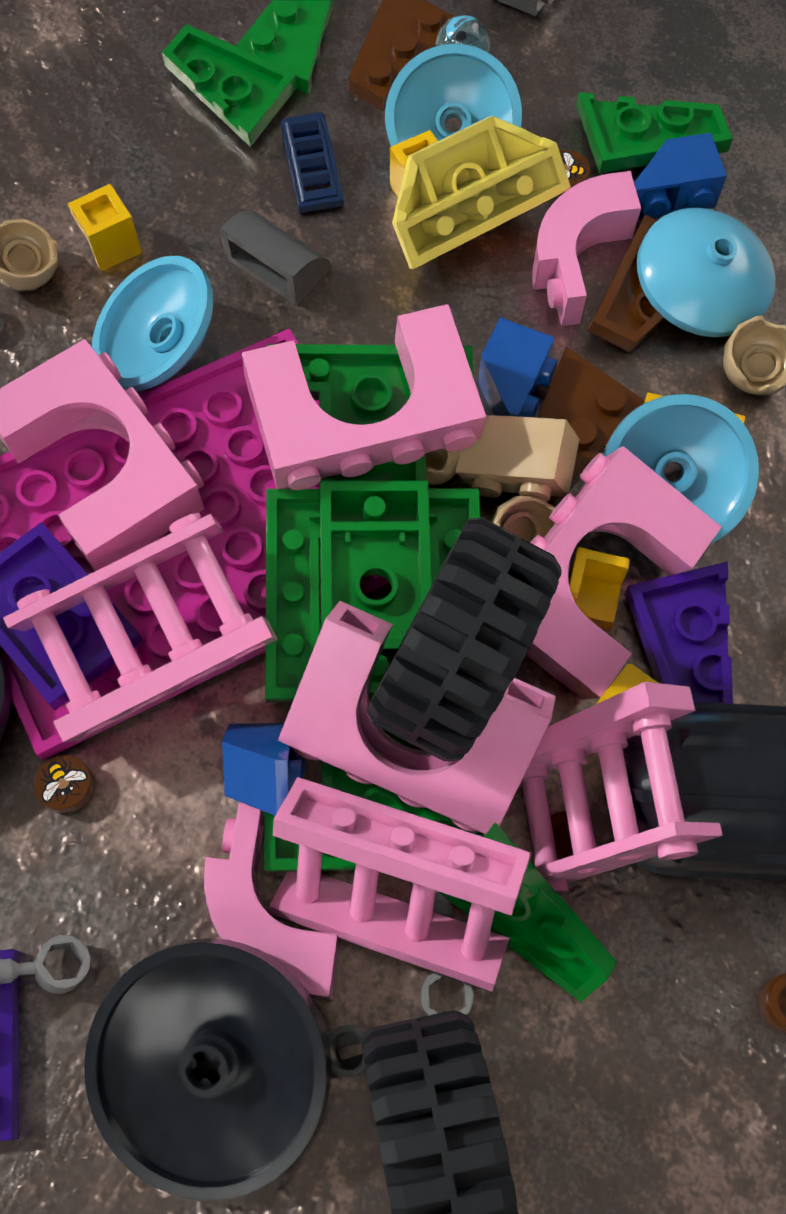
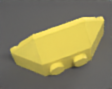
M489 116L409 155L392 221L409 268L415 269L570 189L571 186L558 145L552 140L544 137L541 138L509 122Z

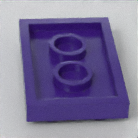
M41 522L0 552V645L56 711L69 698L35 628L33 627L27 631L10 629L3 617L19 610L16 603L25 596L43 589H48L51 594L88 575ZM86 602L55 616L89 685L115 664ZM112 603L133 647H137L143 642L142 637Z

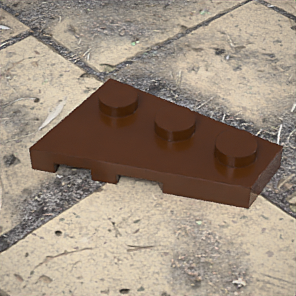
M382 0L349 75V92L384 112L391 86L403 67L420 53L436 46L448 44L457 35L459 27L454 31L450 39L446 34L447 25L455 16L426 0ZM459 21L454 24L455 28L459 25Z
M646 214L639 224L587 330L628 352H631L665 320L645 296L637 273V255L641 242L652 225L658 221Z
M566 346L537 418L566 419L580 439L570 486L571 490L580 480L581 473L597 454L605 452L610 437L621 421L636 408L643 405L645 400ZM550 496V500L546 502L556 507L564 497Z

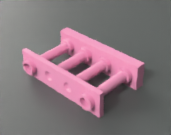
M200 513L187 515L169 526L171 534L51 594L48 589L31 593L16 603L19 610L3 617L7 627L10 629L27 631L33 627L35 628L68 695L70 702L66 704L69 714L53 721L63 742L78 741L278 640L266 618L261 616L253 620L250 613H243L207 541L224 532L220 523L211 514L203 518ZM186 550L223 622V625L219 627L223 636L203 646L199 639L193 640L156 566ZM135 576L172 648V651L168 653L172 662L154 671H151L148 664L142 666L106 592ZM83 602H86L122 675L117 679L120 688L102 697L98 690L91 691L55 617Z
M643 682L547 727L520 785L523 788L535 868L559 895L569 892L568 883L658 856L659 860H675L698 854V843L723 836L720 823L685 822L666 731L672 728L671 720L695 711L690 687ZM635 735L641 736L659 823V827L641 833L638 831L623 749L628 746L627 739ZM593 753L599 754L615 840L599 847L596 846L582 768L583 765L587 764L586 756ZM554 769H558L573 849L572 856L560 860L557 859L544 782L550 778L549 772Z
M297 777L274 818L273 836L299 844L298 869L295 872L286 873L269 905V914L323 933L337 934L338 938L493 992L509 942V937L491 932L495 910L512 916L531 852ZM323 853L356 864L353 885L321 874ZM379 872L413 883L410 904L376 893ZM436 891L472 902L467 923L433 912Z

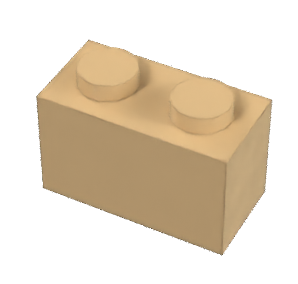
M486 415L480 439L476 440L468 448L460 450L455 472L471 489H479V495L484 497L497 498L501 496L502 492L519 493L520 496H535L545 501H549L550 496L565 497L570 491L580 439L566 419Z

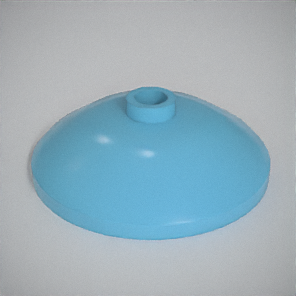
M445 44L420 53L410 60L399 72L391 86L386 102V131L390 145L394 146L428 130H431L437 140L440 141L456 133L448 131L445 127V123L451 118H457L462 123L458 131L489 116L497 117L521 128L522 105L519 91L511 74L494 56L470 45Z
M686 208L663 216L649 229L641 242L637 255L638 278L649 302L669 322L693 334L707 337L731 336L738 324L755 316H762L768 309L774 296L775 271L767 249L755 233L746 225L719 211L706 208Z
M165 256L154 259L139 267L115 289L97 320L92 339V348L97 355L103 352L109 355L121 375V379L117 381L124 390L133 387L135 391H142L162 384L179 373L195 356L207 335L212 319L213 289L209 277L204 270L188 258Z
M676 394L646 402L621 421L605 448L604 456L606 457L624 446L718 523L722 528L711 543L724 537L742 520L750 508L756 493L759 479V462L756 447L748 429L727 407L706 397ZM675 462L680 469L679 476L673 481H668L664 476V469L667 464Z

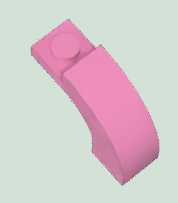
M631 171L600 175L576 184L557 198L542 220L532 269L534 290L547 288L549 305L551 308H557L561 326L580 324L587 297L577 256L585 249L599 243L633 238L641 206Z
M239 802L236 819L228 818L224 828L222 850L224 853H230L229 860L206 857L204 889L207 907L214 927L221 939L244 943L272 956L297 977L312 999L332 1001L340 943L338 935L291 928L278 922L266 912L259 897L257 884L264 839V811Z

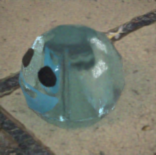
M459 15L447 20L439 30L436 46L465 44L489 53L490 38L486 27L476 17Z

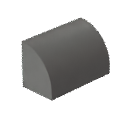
M245 210L239 212L220 227L225 258L296 306L332 270L329 260L254 211Z

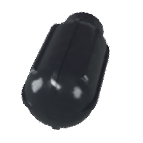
M693 702L695 711L671 720L672 728L666 731L685 822L720 823L723 836L698 843V854L675 860H659V857L655 856L635 864L647 871L670 876L786 881V706ZM635 735L627 739L628 746L623 749L638 831L641 833L659 827L642 739L641 736Z

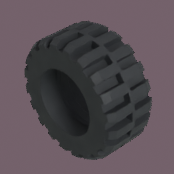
M485 518L468 519L367 707L366 712L372 723L442 761L461 760L473 747L475 740L481 735L491 715L502 701L508 686L517 674L522 660L538 633L537 630L542 620L546 616L562 573L555 556Z
M451 1010L370 1028L360 1040L392 1214H518L516 1191L511 1175L507 1146L499 1119L500 1115L493 1094L486 1060H484L481 1044L469 1015Z

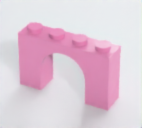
M449 304L397 316L395 345L411 396L403 408L395 415L374 424L356 425L345 423L328 415L317 405L309 391L294 340L242 352L245 380L277 490L287 487L292 490L308 489L317 485L323 478L342 474L344 477L360 476L370 471L375 465L394 461L396 464H408L420 459L427 452L443 448L450 452L468 448L476 440L480 439L486 414Z
M83 339L0 388V439L18 464L62 437L84 429L107 430L121 436L130 444L128 458L124 467L110 483L58 515L73 542L93 570L97 571L149 545L170 531L169 526L175 521L204 510L198 490L204 486V483L189 460L186 459L180 463L174 456L172 451L176 447L165 428L160 423L152 426L144 415L148 414V410L135 389L130 387L124 390L117 380L121 379V375L106 352L97 355L87 340Z
M624 446L606 457L599 453L591 460L580 475V479L585 484L575 497L569 493L553 510L549 519L555 524L544 538L537 535L530 542L554 555L561 567L562 573L558 580L557 590L550 601V607L526 655L582 700L601 698L632 653L588 619L572 597L568 580V568L571 555L578 542L587 533L607 532L620 536L636 547L667 574L674 575L693 569L722 528Z
M339 601L324 621L278 741L291 746L298 755L306 759L322 760L344 770L350 778L357 782L375 784L397 794L403 802L410 806L428 808L451 818L453 823L463 830L485 834L494 822L500 826L551 721L556 696L514 678L496 711L493 712L488 720L487 726L481 735L477 737L473 747L461 760L442 761L423 750L407 747L391 738L382 728L373 724L366 712L370 703V680L393 624Z

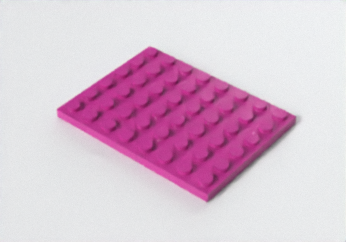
M290 328L139 394L148 410V414L144 415L152 426L160 423L168 432L176 447L172 451L174 456L180 463L186 459L189 460L199 473L204 483V486L198 489L204 506V510L199 513L202 518L211 514L220 523L224 531L207 541L243 613H250L253 620L261 616L266 618V489H276V485L245 380L242 352L267 347V344H279L292 340L295 341V344H299ZM314 400L319 406V400ZM84 429L62 437L19 464L10 452L1 455L0 552L42 522L88 575L95 572L71 539L58 515L110 483L124 467L128 458L130 444L121 436L107 430ZM320 482L308 489H320ZM169 531L168 533L164 534L163 536H161V537L158 538L157 540H159V539H161V538H163V537H165V536L171 534V531ZM319 545V616L321 625V560ZM187 550L156 565L193 640L199 639L203 646L223 636L219 629L223 622ZM371 575L361 582L360 589L367 598L374 599L390 591L391 585L384 577ZM135 576L107 590L106 592L111 602L143 639V642L134 648L142 666L148 664L151 671H154L172 662L168 655L172 648L137 577ZM0 645L10 674L12 701L35 754L42 761L264 653L266 648L264 646L78 741L63 742L53 721L69 714L66 704L70 700L55 711ZM116 663L89 684L91 691L98 690L102 697L120 688L117 679L122 675Z

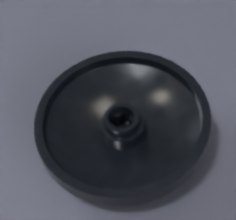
M217 938L193 939L167 946L144 958L123 974L111 987L94 1016L86 1044L84 1062L86 1092L92 1115L101 1135L116 1157L131 1172L151 1186L171 1195L200 1201H218L249 1194L264 1187L285 1172L300 1156L322 1119L328 1100L332 1071L331 1052L324 1022L316 1004L297 977L272 956L244 943Z

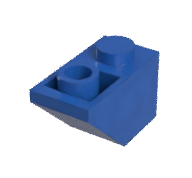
M711 133L667 139L634 182L641 206L638 220L643 219L645 214L656 219L680 209L716 207L727 174Z
M499 318L481 355L478 384L493 415L534 418L540 399L534 396L539 385L546 388L549 386L558 360L551 358L555 337L504 318Z
M240 723L228 725L222 740L224 794L226 797L276 816L297 777L303 779V775H306L307 767L306 758L298 755L291 746L278 741L284 723Z

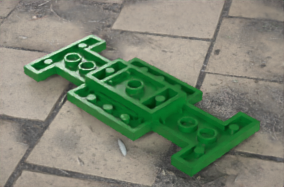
M295 344L313 399L319 400V407L339 421L356 425H368L384 421L400 411L411 396L396 345ZM462 345L474 378L473 345ZM425 454L420 459L408 464H396L394 461L375 465L367 473L356 477H344L342 474L323 478L320 481V489H266V619L269 621L278 639L266 645L265 648L266 703H293L320 634L319 545L321 560V629L326 617L339 601L393 624L370 680L369 701H371L466 521L470 518H480L479 489H428ZM379 575L388 580L391 585V592L384 599L372 600L362 593L360 589L361 582L368 576ZM384 730L391 738H393L397 742L413 749L422 750L410 744L409 742L395 736L394 734ZM322 761V785L463 830L455 825L451 818L428 808L410 806L403 802L397 794L375 784L357 782L350 778L344 770ZM264 812V871H297L299 844L273 836L275 815ZM469 832L481 837L485 835L482 832ZM323 853L321 871L355 870L356 864Z

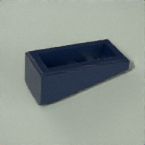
M318 112L282 119L283 146L299 214L344 206L332 143L324 113ZM321 151V152H318V153H313V154H307V155L297 156V155H300V154H306V153H312V152ZM324 168H325V170H320V171H315V172H309V173H303V174H301V172H307V171H313V170H318V169H324ZM329 184L330 186L329 188L306 192L304 190L306 187Z

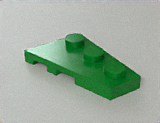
M272 0L236 47L295 73L297 89L309 94L312 85V73L314 66L318 64L321 41L324 32H327L335 0Z
M185 24L162 51L165 66L250 147L297 89L295 73L188 24Z
M578 92L576 107L599 174L647 166L667 139L711 133L718 153L728 152L733 138L718 104L665 100L660 106L635 104V97L618 96L617 102L594 100V93Z
M496 822L483 836L518 848ZM529 861L512 916L495 910L491 932L509 937L508 947L578 1001L582 1002L609 979L617 961ZM439 892L469 916L472 902Z

